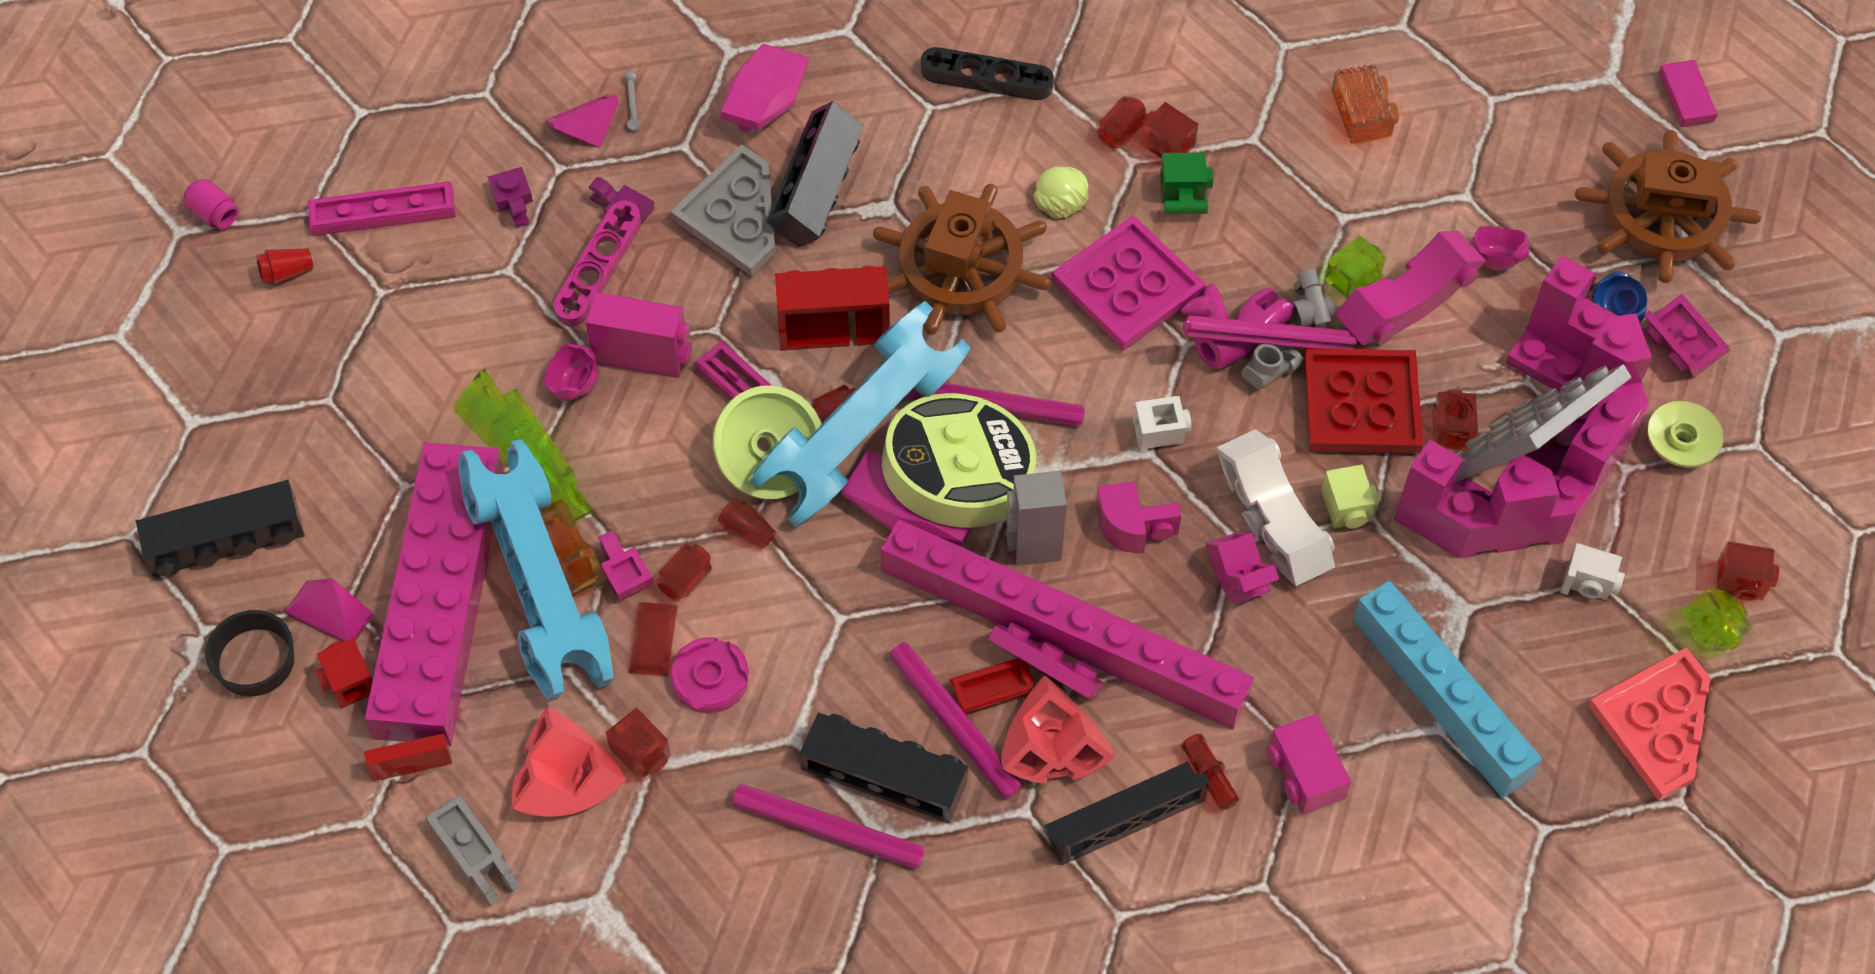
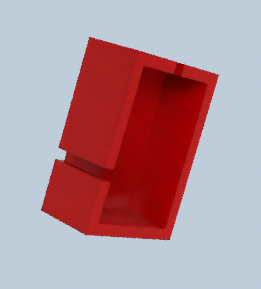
M867 265L851 269L826 268L819 271L801 272L791 270L786 273H775L780 351L849 347L847 312L855 311L857 346L874 345L890 328V303L886 266L875 267Z

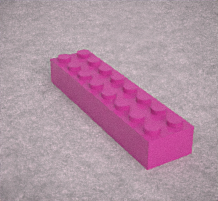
M423 443L365 715V722L373 739L407 742L444 733L448 745L452 746L494 531L491 522L475 525L470 520L462 500L457 460L461 452L473 450L487 470L495 474H505L499 448Z

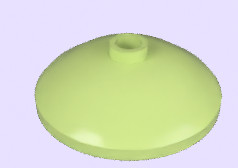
M759 386L748 389L730 400L719 414L713 432V452L716 463L727 481L746 495L767 500L790 496L798 492V488L794 481L787 476H773L757 489L748 479L766 453L794 426L808 438L821 425V421L813 407L803 397L789 389L778 386ZM760 438H764L768 442V449L765 452L761 451L757 446Z

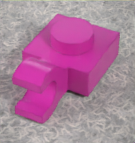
M612 530L598 537L602 544L600 548L607 561L600 564L601 571L619 601L653 584V577L635 547L624 552Z

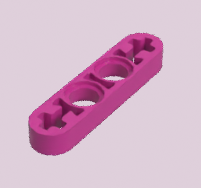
M623 200L614 203L609 208L554 301V309L558 320L562 324L577 326L584 322L588 317L595 292L602 293L641 226L640 211L634 203ZM627 213H629L632 222H623L622 226L619 229L621 235L620 237L616 233V230L619 227L617 216L624 217ZM603 241H612L617 245V249L612 255L603 256L596 250L598 245ZM587 270H593L599 274L598 281L590 286L583 285L579 281L580 275ZM575 288L580 293L577 299L578 312L571 310L569 314H566L564 304H573L576 299V293L573 289Z

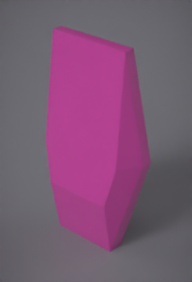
M762 43L729 80L721 109V119L738 124L739 130L743 132L763 128L794 105L809 57Z
M868 450L842 489L841 495L891 531L898 519L951 543L962 546L972 528L938 524L909 510L894 496L884 479L881 464L882 455Z

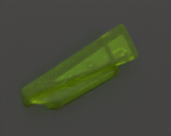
M487 370L479 371L455 403L454 411L489 448H499L502 461L507 466V448L510 447L511 441L523 440L546 476L551 492L549 509L553 511V514L563 525L568 526L592 513L591 506L575 485L578 480L573 470L517 388L502 396Z

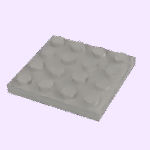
M1624 364L1609 371L1606 366H1602L1585 377L1586 381H1582L1581 377H1577L1560 388V392L1554 387L1539 395L1535 399L1537 401L1535 403L1529 398L1511 409L1514 413L1512 417L1506 415L1488 426L1491 430L1489 434L1486 435L1483 432L1465 443L1468 448L1465 452H1462V450L1454 452L1464 459L1456 482L1540 448L1632 378Z

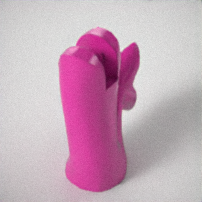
M1214 283L1206 286L1203 296L1190 300L1181 309V313L1185 315L1228 319L1226 307ZM1265 288L1254 293L1243 304L1236 320L1284 324L1293 315L1295 308L1286 299L1277 301V293L1271 288ZM1195 339V348L1200 358L1214 369H1221L1233 364L1259 346V344Z

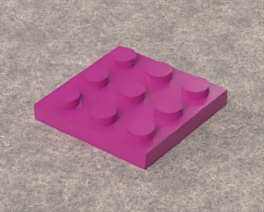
M1134 215L1052 271L1051 278L1123 351L1180 311L1187 302L1201 296L1206 288V284Z

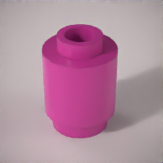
M210 180L194 181L185 190L184 206L210 227L224 230L236 220L239 209L235 205L234 199Z

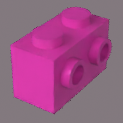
M1317 713L1273 729L1269 746H1267L1269 760L1275 769L1280 768L1285 778L1284 789L1291 803H1297L1302 815L1346 799L1352 782Z

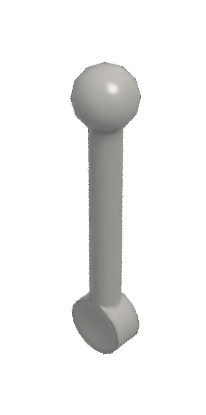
M627 71L623 76L628 88L630 112L627 129L630 133L635 134L641 130V122L637 119L634 88L637 75L633 71Z

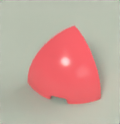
M1044 675L1024 700L1010 725L1002 749L1001 763L1002 768L1012 775L1032 782L1047 783L1048 778L1070 776L1072 780L1083 778L1105 766L1115 757V754L1107 739L1090 717L1060 687Z
M547 706L524 746V750L529 754L526 757L525 765L514 776L512 807L526 814L544 817L575 814L604 801L622 785L625 777L616 761L597 740L576 723Z

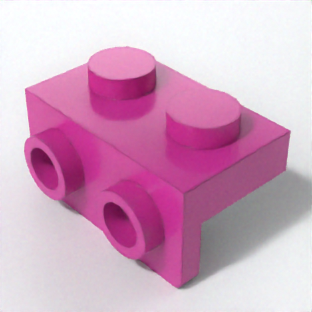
M1682 293L1657 313L1653 314L1649 310L1644 314L1648 324L1644 330L1657 346L1664 343L1671 351L1667 357L1680 372L1687 369L1693 378L1730 351L1729 346Z

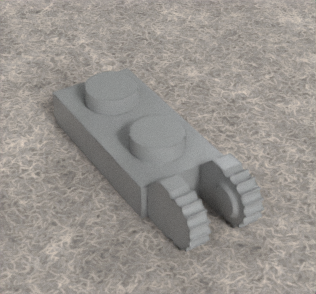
M458 795L425 817L431 829L469 882H474L490 906L498 902L497 893L492 885L488 884L483 875L496 868L501 876V880L512 892L520 887L515 875L505 863L506 860L503 853L461 795Z

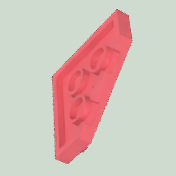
M1687 647L1592 698L1588 704L1590 710L1658 801L1691 784L1696 775L1698 746L1702 737L1705 701L1711 678Z

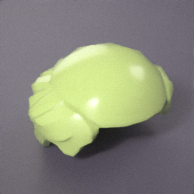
M1054 166L1045 170L1037 179L1034 200L1037 207L1045 211L1052 218H1067L1070 214H1075L1077 210H1082V207L1087 203L1089 185L1081 171L1071 167Z

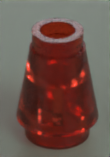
M736 497L732 498L718 518V522L724 526L723 531L762 549L769 545L777 532L746 499L740 501Z

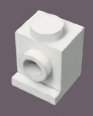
M1179 396L1135 402L1132 422L1140 453L1147 452L1148 448L1185 443L1186 432L1191 431V417L1188 409H1182Z
M1576 543L1568 561L1560 593L1568 595L1571 589L1580 592L1585 597L1604 600L1608 599L1610 593L1618 595L1625 573L1619 572L1622 557Z

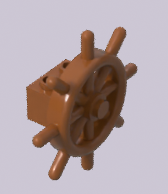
M1668 130L1664 133L1663 150L1647 151L1631 158L1613 142L1605 143L1602 147L1603 153L1618 167L1608 190L1579 187L1575 191V198L1579 201L1605 204L1606 215L1614 232L1598 243V251L1602 254H1607L1625 243L1640 254L1658 259V279L1662 283H1669L1673 279L1674 261L1696 258L1704 253H1707L1724 270H1732L1736 265L1734 258L1718 244L1729 221L1758 224L1762 220V214L1758 210L1732 207L1731 195L1723 178L1737 169V161L1734 158H1727L1719 163L1678 152V135L1673 130ZM1633 181L1637 185V194L1625 193L1624 189ZM1626 207L1647 211L1634 219ZM1690 216L1711 218L1713 221L1706 229H1703ZM1655 223L1660 226V235L1646 228ZM1677 224L1688 237L1674 238L1675 225Z
M987 184L980 198L949 190L943 204L938 203L929 187L922 186L918 190V196L926 211L910 223L905 233L878 226L873 230V237L876 240L900 247L901 274L887 279L889 294L908 288L921 303L926 301L933 308L924 325V331L929 335H934L938 332L945 313L951 315H972L983 312L995 332H1002L1006 328V322L997 305L1008 298L1018 283L1043 291L1051 286V281L1047 276L1022 269V242L1044 234L1047 230L1046 223L1038 220L1016 229L1008 218L991 208L998 193V189L994 184ZM1004 249L1008 255L1007 264L984 258ZM916 252L925 255V265L917 267L915 262ZM977 271L998 278L985 286ZM942 273L946 274L941 288L927 280ZM960 280H965L971 290L969 292H955Z

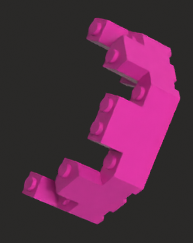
M1561 255L1544 279L1527 328L1508 354L1505 363L1551 389L1555 387L1558 392L1561 391L1560 388L1577 377H1581L1582 381H1586L1585 377L1602 366H1606L1609 371L1624 364L1632 378L1540 448L1532 451L1528 457L1522 455L1512 459L1498 478L1493 493L1468 478L1456 482L1464 459L1434 441L1429 440L1409 469L1394 517L1396 522L1459 559L1474 557L1477 552L1495 550L1496 553L1526 549L1530 544L1547 542L1548 545L1565 542L1636 436L1649 407L1642 380L1652 360V356L1637 314L1617 316L1586 299L1585 297L1594 277V272Z

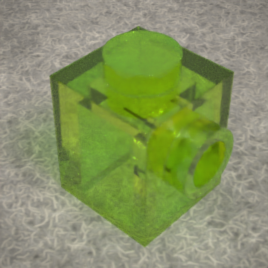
M1360 235L1329 258L1325 280L1348 299L1356 288L1364 287L1383 279L1384 275L1382 272L1386 258L1377 246L1370 244Z

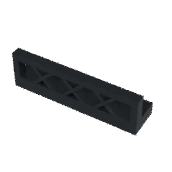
M1187 761L1052 821L1044 826V832L1059 861L1064 865L1205 802L1210 781L1205 772L1195 775Z

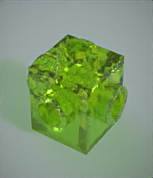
M1710 588L1680 611L1691 626L1689 632L1693 640L1700 647L1707 650L1728 652L1739 646L1744 641L1742 636L1752 629V626L1746 619L1748 616L1747 610L1738 599L1731 597L1727 590Z

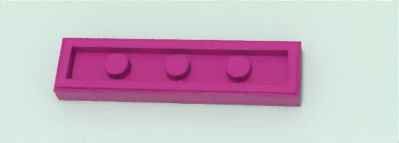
M451 181L308 200L309 227L312 236L456 217Z

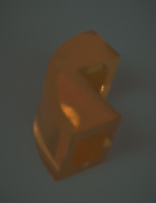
M558 500L550 504L549 508L539 510L572 596L605 582L606 578L594 550L589 543L582 539L567 503L563 500Z

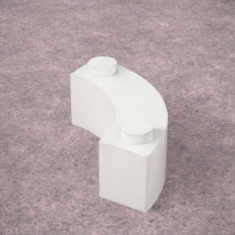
M1255 429L1216 447L1231 491H1237L1240 500L1248 509L1242 513L1247 525L1256 539L1263 537L1269 550L1274 553L1270 555V560L1292 584L1298 586L1335 568L1332 554L1335 550L1334 542L1328 532L1322 531L1316 525L1296 497L1279 460L1281 459V451L1275 440L1269 439Z

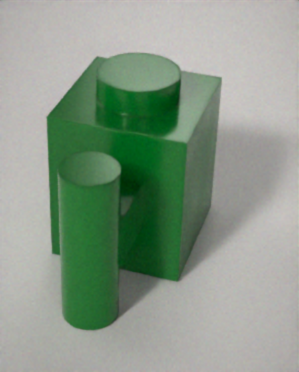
M1163 153L1160 184L1164 214H1208V200H1205L1207 188L1213 187V168L1206 167L1205 153Z

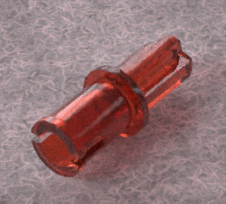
M1195 734L1187 738L1180 747L1197 772L1196 775L1205 772L1210 781L1208 791L1216 805L1223 811L1230 809L1238 803L1239 797L1223 772L1225 769L1224 763L1217 761L1203 734Z

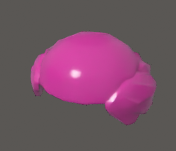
M1480 226L1470 242L1486 260L1483 265L1492 270L1512 268L1525 260L1530 253L1527 234L1524 231L1510 229L1509 227L1502 229L1500 226Z
M566 344L560 347V350H557L555 356L548 362V368L545 370L546 375L543 377L546 389L560 401H570L589 393L597 383L599 375L598 364L595 361L596 356L593 350L587 346Z

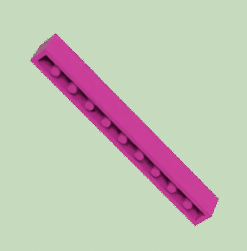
M898 519L881 548L882 572L997 624L1009 626L1010 622L1018 624L1031 632L1029 638L1042 644L1043 642H1048L1061 649L1066 655L1226 727L1234 729L1248 701L1254 679L1253 676Z

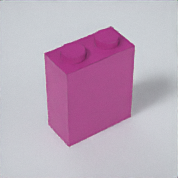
M595 292L586 320L590 347L595 353L597 364L679 378L683 364L688 365L692 355V343L687 342L690 324L684 320L683 307Z

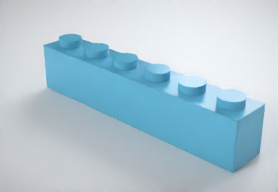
M1389 580L1359 599L1353 622L1502 799L1533 779L1542 761V757L1395 585Z

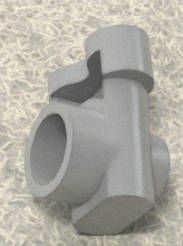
M1305 270L1296 276L1298 281L1293 284L1299 299L1292 302L1295 308L1293 313L1296 326L1328 329L1331 324V317L1335 316L1333 302L1330 296L1323 297L1320 288L1321 283L1316 270Z
M1259 344L1254 351L1252 359L1242 369L1241 375L1242 378L1259 390L1268 386L1270 382L1282 374L1289 375L1302 365L1303 359L1295 349L1270 344Z

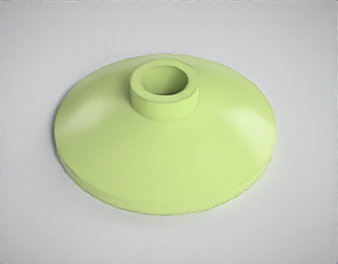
M1673 401L1660 406L1652 414L1647 426V437L1653 450L1662 459L1676 466L1693 468L1706 465L1716 458L1723 445L1724 435L1718 419L1709 410L1693 402ZM1677 438H1682L1686 440V442H1682Z

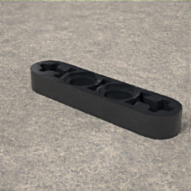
M940 47L929 48L921 56V74L926 80L934 83L1031 100L1046 99L1053 91L1054 75L1048 67ZM935 62H939V63H940V64L938 65V68H937V67H931V66H933ZM951 64L955 65V71H950ZM966 66H974L979 69V72L976 75L968 76L963 74L961 69ZM1000 72H1008L1013 78L1010 81L1002 82L997 80L995 75ZM1019 76H1023V83H1019ZM1036 80L1042 81L1040 85H1034Z

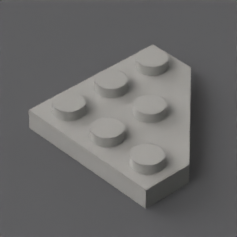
M741 145L670 211L671 220L751 277L776 254L774 228L766 222L772 208L769 163Z

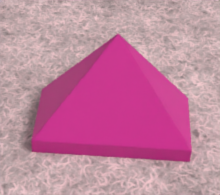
M607 93L545 119V122L550 128L600 148L619 101L616 95Z
M332 578L307 580L285 611L286 615L340 641L354 638L356 642L373 617L372 611Z

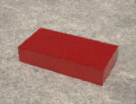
M444 733L364 751L366 766L373 782L453 764L450 748Z

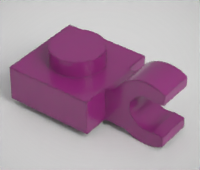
M522 167L487 176L498 211L509 209L515 227L530 224L525 204L533 202Z
M596 177L589 186V189L593 191L590 200L597 205L606 207L604 215H606L614 203L623 200L630 201L638 207L642 225L654 210L653 200L625 185L617 192L606 180ZM629 213L624 217L617 216L619 226H622L624 221L632 222Z

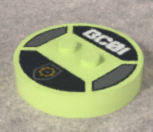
M944 393L915 400L895 415L887 431L881 464L884 479L889 489L909 510L938 524L972 528L994 524L1006 518V510H1008L1007 491H1013L1014 475L1034 474L1036 450L1026 428L1004 408L979 397Z

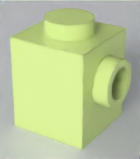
M1363 464L1326 471L1321 491L1333 528L1346 526L1352 529L1370 522L1374 507L1378 506V493L1375 485L1369 484Z

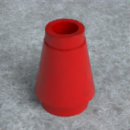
M309 248L265 249L263 254L256 255L262 283L271 282L272 285H275L313 269Z

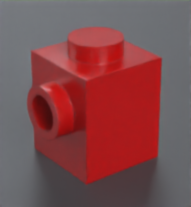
M354 638L347 641L334 642L324 651L317 653L322 668L315 670L324 692L332 689L340 709L370 696L373 680Z

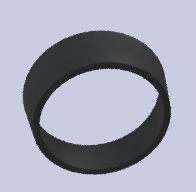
M247 610L231 615L213 630L207 641L205 650L207 666L215 678L225 688L235 694L259 696L269 693L288 678L293 668L294 647L291 632L283 620L266 611ZM263 629L278 634L287 643L289 650L286 660L271 677L258 683L246 685L235 684L223 679L219 667L220 657L225 646L237 635L250 630Z

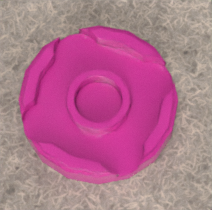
M705 637L693 640L679 650L671 666L670 679L675 696L684 706L696 712L712 714L727 710L740 701L747 690L749 669L745 655L735 644L729 641L727 643L719 641L718 638Z

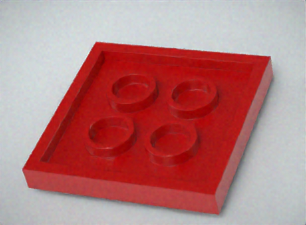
M1305 348L1303 358L1309 451L1421 453L1424 445L1416 350Z

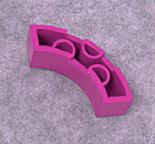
M1459 231L1438 232L1416 256L1407 262V272L1398 276L1393 281L1385 277L1370 285L1356 288L1335 315L1361 345L1375 342L1383 344L1395 334L1431 313L1459 288H1465L1472 284L1479 275L1477 270L1486 260Z

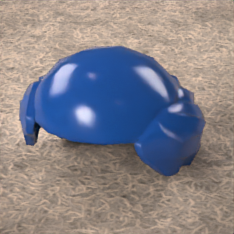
M1614 272L1605 276L1596 283V287H1594L1591 294L1593 303L1617 316L1636 313L1639 323L1644 319L1648 302L1647 293L1643 285L1629 274Z

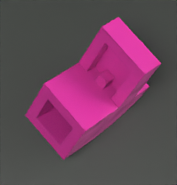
M1135 481L1097 486L1095 506L1099 525L1105 538L1115 547L1131 553H1144L1146 539L1164 540L1172 535L1179 534L1182 517L1179 503L1141 508Z
M1238 531L1205 543L1214 572L1225 594L1234 604L1271 592L1269 583L1279 580L1275 565L1261 561L1253 533Z

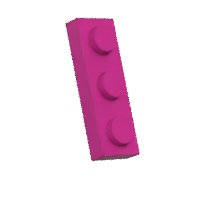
M1010 622L1009 626L996 625L988 640L1087 698L1098 697L1105 682L1096 678L1098 672L1080 661H1077L1075 665L1062 658L1064 652L1048 642H1043L1042 645L1029 639L1031 632L1018 624Z

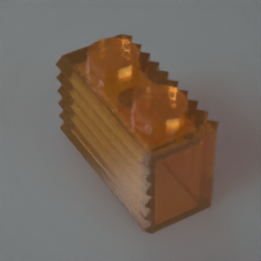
M1373 63L1369 66L1365 64L1363 67L1358 66L1356 68L1351 67L1350 69L1345 68L1335 71L1332 94L1336 100V105L1338 106L1351 144L1392 137L1394 125L1399 121L1398 108L1395 103H1390L1387 97L1389 91L1387 79L1384 75L1379 76L1376 65Z

